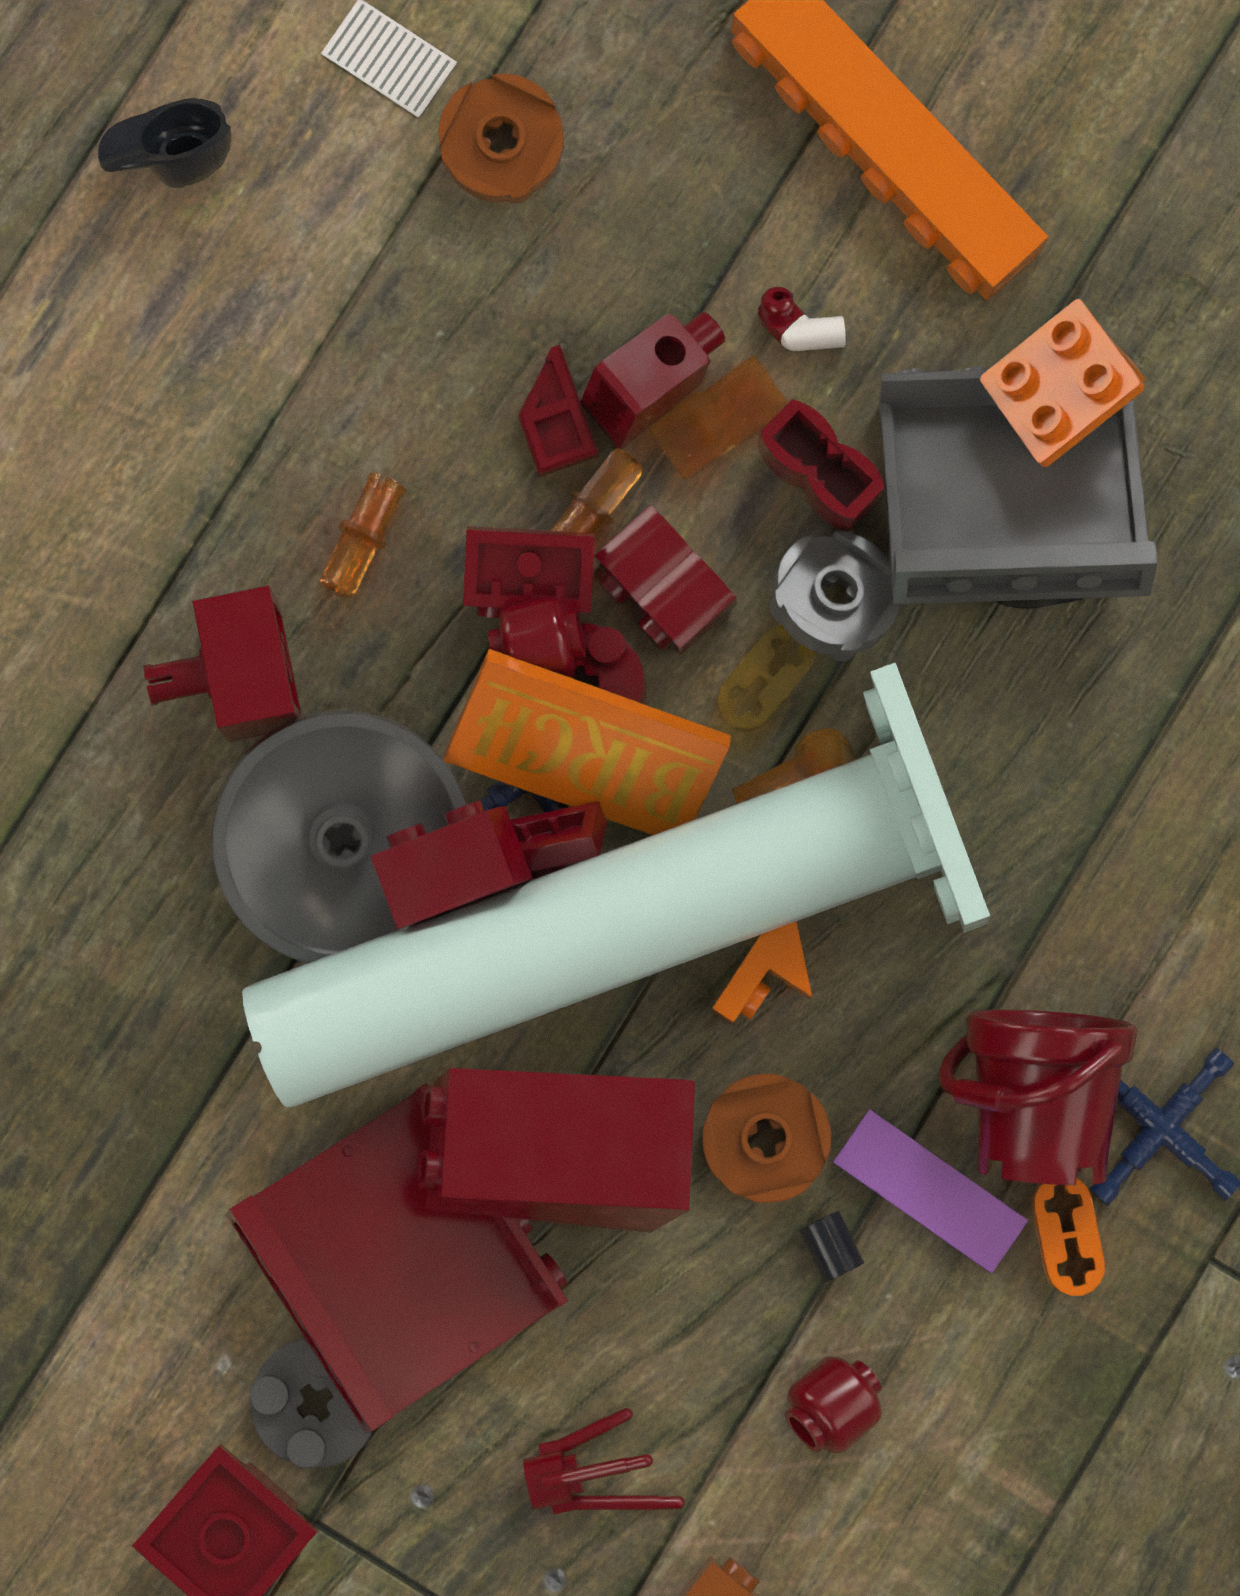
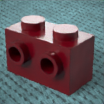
M481 800L445 813L444 816L448 826L426 833L423 823L386 836L390 848L373 854L370 857L397 929L416 924L533 879L505 806L484 811Z

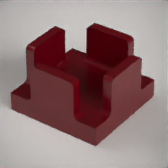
M220 1444L134 1542L132 1547L187 1596H263L319 1530L295 1509L298 1503L251 1462L245 1465L226 1447Z

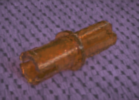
M620 449L613 450L581 492L577 490L572 491L570 494L573 499L572 503L550 531L596 533L603 524L610 526L613 522L610 514L642 475L643 467L629 453Z
M369 473L367 483L349 520L341 521L338 526L342 535L320 578L321 586L336 596L344 598L353 597L376 549L383 550L386 546V541L382 537L401 498L406 493V489L391 478L386 477L383 483L381 482L383 478L381 474Z

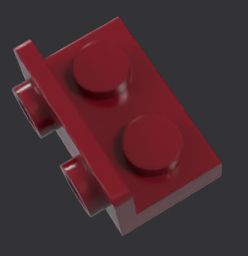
M468 526L466 530L463 606L477 607L478 616L499 618L501 610L507 604L556 596L564 602L567 609L576 608L578 612L591 613L595 533Z

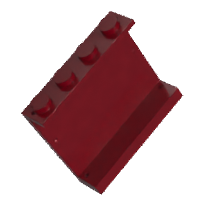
M428 1083L423 1084L411 1096L255 1196L250 1195L226 1213V1217L365 1434L374 1431L392 1419L394 1415L552 1310L568 1302L561 1290L568 1284L563 1272L548 1253L540 1257L526 1236L532 1231L529 1220L426 1209L427 1190L420 1189L418 1186V1168L422 1152L430 1149L431 1125H424L422 1120L423 1099L425 1091L429 1086Z

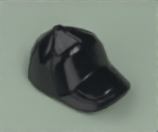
M187 98L171 102L146 113L120 121L109 128L101 138L98 147L99 163L106 172L148 167L165 185L171 188H182L204 180L223 165L231 146V126L227 124L221 106L215 102L198 98Z

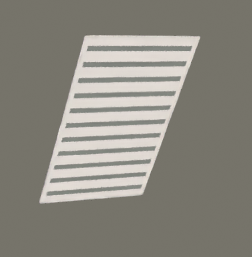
M357 0L321 53L418 118L457 63L363 0Z

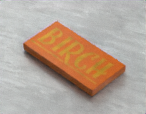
M488 649L447 745L444 762L571 807L599 801L606 819L655 835L696 819L730 748L731 735Z

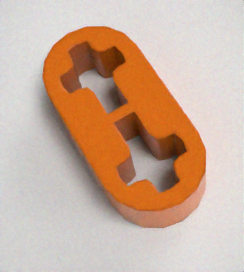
M1076 1178V1185H1063L1066 1194L1077 1195L1078 1206L1069 1209L1068 1215L1072 1230L1062 1232L1058 1213L1046 1212L1044 1207V1200L1054 1197V1186L1056 1185L1038 1184L1031 1197V1209L1047 1280L1057 1291L1066 1295L1083 1296L1088 1294L1101 1283L1105 1274V1261L1093 1201L1088 1187L1078 1178ZM1073 1238L1078 1257L1090 1258L1091 1269L1082 1272V1283L1078 1285H1073L1070 1276L1059 1275L1057 1271V1264L1067 1261L1064 1239Z

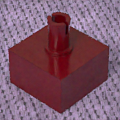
M269 585L192 601L202 648L199 649L200 655L155 665H144L145 680H148L150 684L147 686V691L152 706L158 705L160 702L208 693L209 698L212 699L217 728L229 742L266 735L282 724L302 716L281 607Z

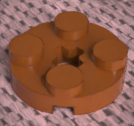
M514 74L491 75L492 79L480 80L473 85L470 82L461 87L446 104L438 128L442 162L454 182L470 195L489 202L507 201L513 204L522 203L529 199L534 192L543 188L559 167L564 149L561 118L548 93L536 83ZM504 123L513 127L512 138L518 142L515 148L512 150L505 148L501 153L491 151V141L484 137L485 132L488 129L499 131Z
M777 1074L751 1075L729 1085L711 1104L702 1130L703 1153L712 1174L731 1193L754 1202H781L804 1192L821 1173L831 1149L830 1123L820 1101L801 1084ZM764 1119L769 1120V1125L772 1129L782 1128L785 1134V1141L775 1145L776 1155L768 1158L764 1157L761 1148H750L748 1144V1136L757 1132L756 1122Z

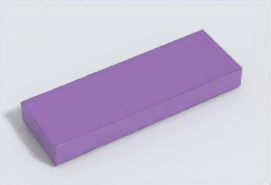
M870 1109L865 1113L832 1161V1163L989 1273H993L1029 1221Z

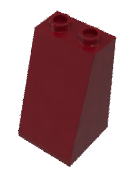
M449 1068L434 1081V1086L427 1087L423 1099L422 1120L424 1125H431L430 1149L424 1150L421 1154L418 1168V1186L420 1189L427 1190L426 1209L651 1233L689 1211L695 1081Z

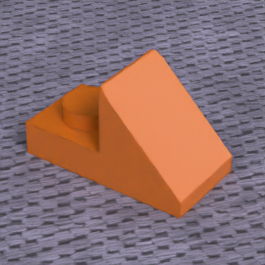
M797 921L759 936L716 1001L711 1012L731 1025L739 1014L751 1020L771 990V987L761 981L766 973L771 974L809 1000L812 998Z

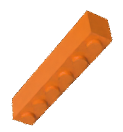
M748 0L733 14L731 33L735 38L732 39V44L739 55L753 68L757 69L762 64L778 81L774 87L781 99L798 114L804 109L821 126L817 132L829 150L841 159L848 155L864 171L860 178L869 192L884 204L891 200L907 217L903 223L911 236L924 248L929 249L934 245L950 262L946 267L948 273L965 292L972 295L977 290L988 301L1042 252L1049 236L824 0Z

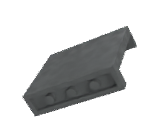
M975 366L962 369L961 371L940 372L905 369L897 373H882L879 421L893 604L1151 595L1158 563L1155 541H1148L1133 399L1050 466L1042 467L1032 456L981 383V375L988 370L987 368Z

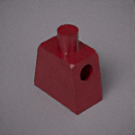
M701 312L684 326L675 316L670 313L666 314L594 367L580 401L582 407L615 446L622 450L696 389L711 362L708 355L725 342V335L722 329L706 312Z

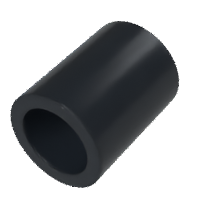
M839 1210L799 1230L824 1283L865 1263Z

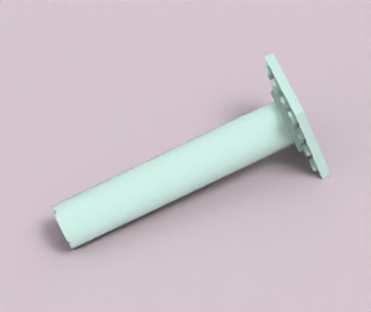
M896 663L871 671L870 674L874 688L863 692L869 716L880 742V746L870 749L871 754L244 988L242 991L243 1006L253 1042L257 1041L261 1044L262 1049L258 1053L259 1059L281 1103L285 1107H295L915 877L920 879L941 871L943 877L933 880L934 890L947 924L959 920L964 933L987 925L990 919L988 908Z

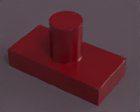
M597 801L511 819V823L534 880L569 867L568 864L599 856L607 820L600 802Z

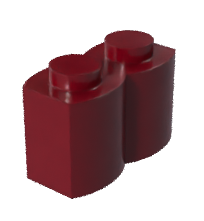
M791 399L760 431L758 449L766 465L783 481L803 488L813 510L830 525L849 532L880 500L885 486L876 467L856 449L838 443L831 425L811 406Z
M652 505L648 506L594 555L596 564L601 568V571L594 576L596 581L618 605L628 598L640 610L644 617L637 622V625L661 651L671 645L681 655L737 605V597Z

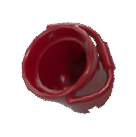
M997 1009L978 1010L969 1013L966 1017L967 1034L943 1058L938 1078L943 1090L953 1095L956 1103L977 1108V1171L980 1174L988 1175L992 1167V1160L1002 1162L1001 1179L1036 1184L1076 1185L1077 1171L1081 1172V1168L1093 1167L1092 1184H1100L1107 1181L1108 1155L1123 1065L1128 1064L1133 1059L1137 1027L1130 1022L1108 1017L1054 1011ZM972 1051L976 1055L977 1081L970 1079L956 1080L955 1072L957 1066Z

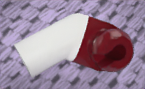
M784 287L770 288L762 295L761 304L758 307V316L761 324L786 349L806 351L845 347L846 337L843 316L809 318L793 302V293Z

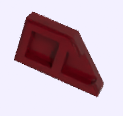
M561 346L551 347L535 384L518 414V419L539 478L599 457Z

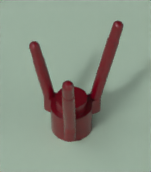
M624 1408L608 1417L593 1422L561 1439L538 1444L540 1455L523 1459L525 1480L533 1508L538 1509L551 1506L554 1515L573 1510L682 1509L685 1505V1500L680 1496L573 1495L584 1492V1481L627 1473L652 1465L653 1458L649 1454L625 1457L580 1467L576 1453L564 1456L565 1452L632 1419L633 1412L629 1408Z

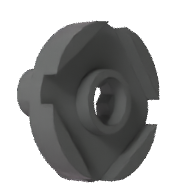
M835 531L832 537L820 536L814 539L815 534L805 536L789 548L776 569L772 581V598L769 603L772 617L782 624L788 634L806 648L826 654L835 661L852 659L858 652L870 649L883 638L899 611L900 604H893L890 561L874 544L849 532ZM836 582L843 585L847 589L843 598L849 604H834L827 600L825 593L821 590V584L827 588H832Z
M305 1338L295 1340L281 1347L260 1368L256 1381L250 1391L252 1420L263 1443L279 1458L289 1461L300 1468L329 1467L352 1457L371 1437L372 1432L365 1434ZM309 1384L316 1391L327 1387L334 1397L326 1404L330 1416L324 1420H320L314 1413L305 1417L299 1410L298 1406L305 1400L301 1390Z

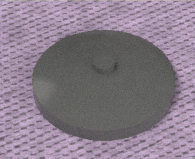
M352 710L324 711L301 716L282 724L260 738L244 753L227 777L218 798L212 826V847L218 880L235 914L257 938L286 956L298 961L311 963L399 930L395 924L370 856L389 849L390 846L386 836L420 823H423L426 833L448 826L444 814L465 806L466 803L455 777L441 756L428 742L405 726L382 716Z

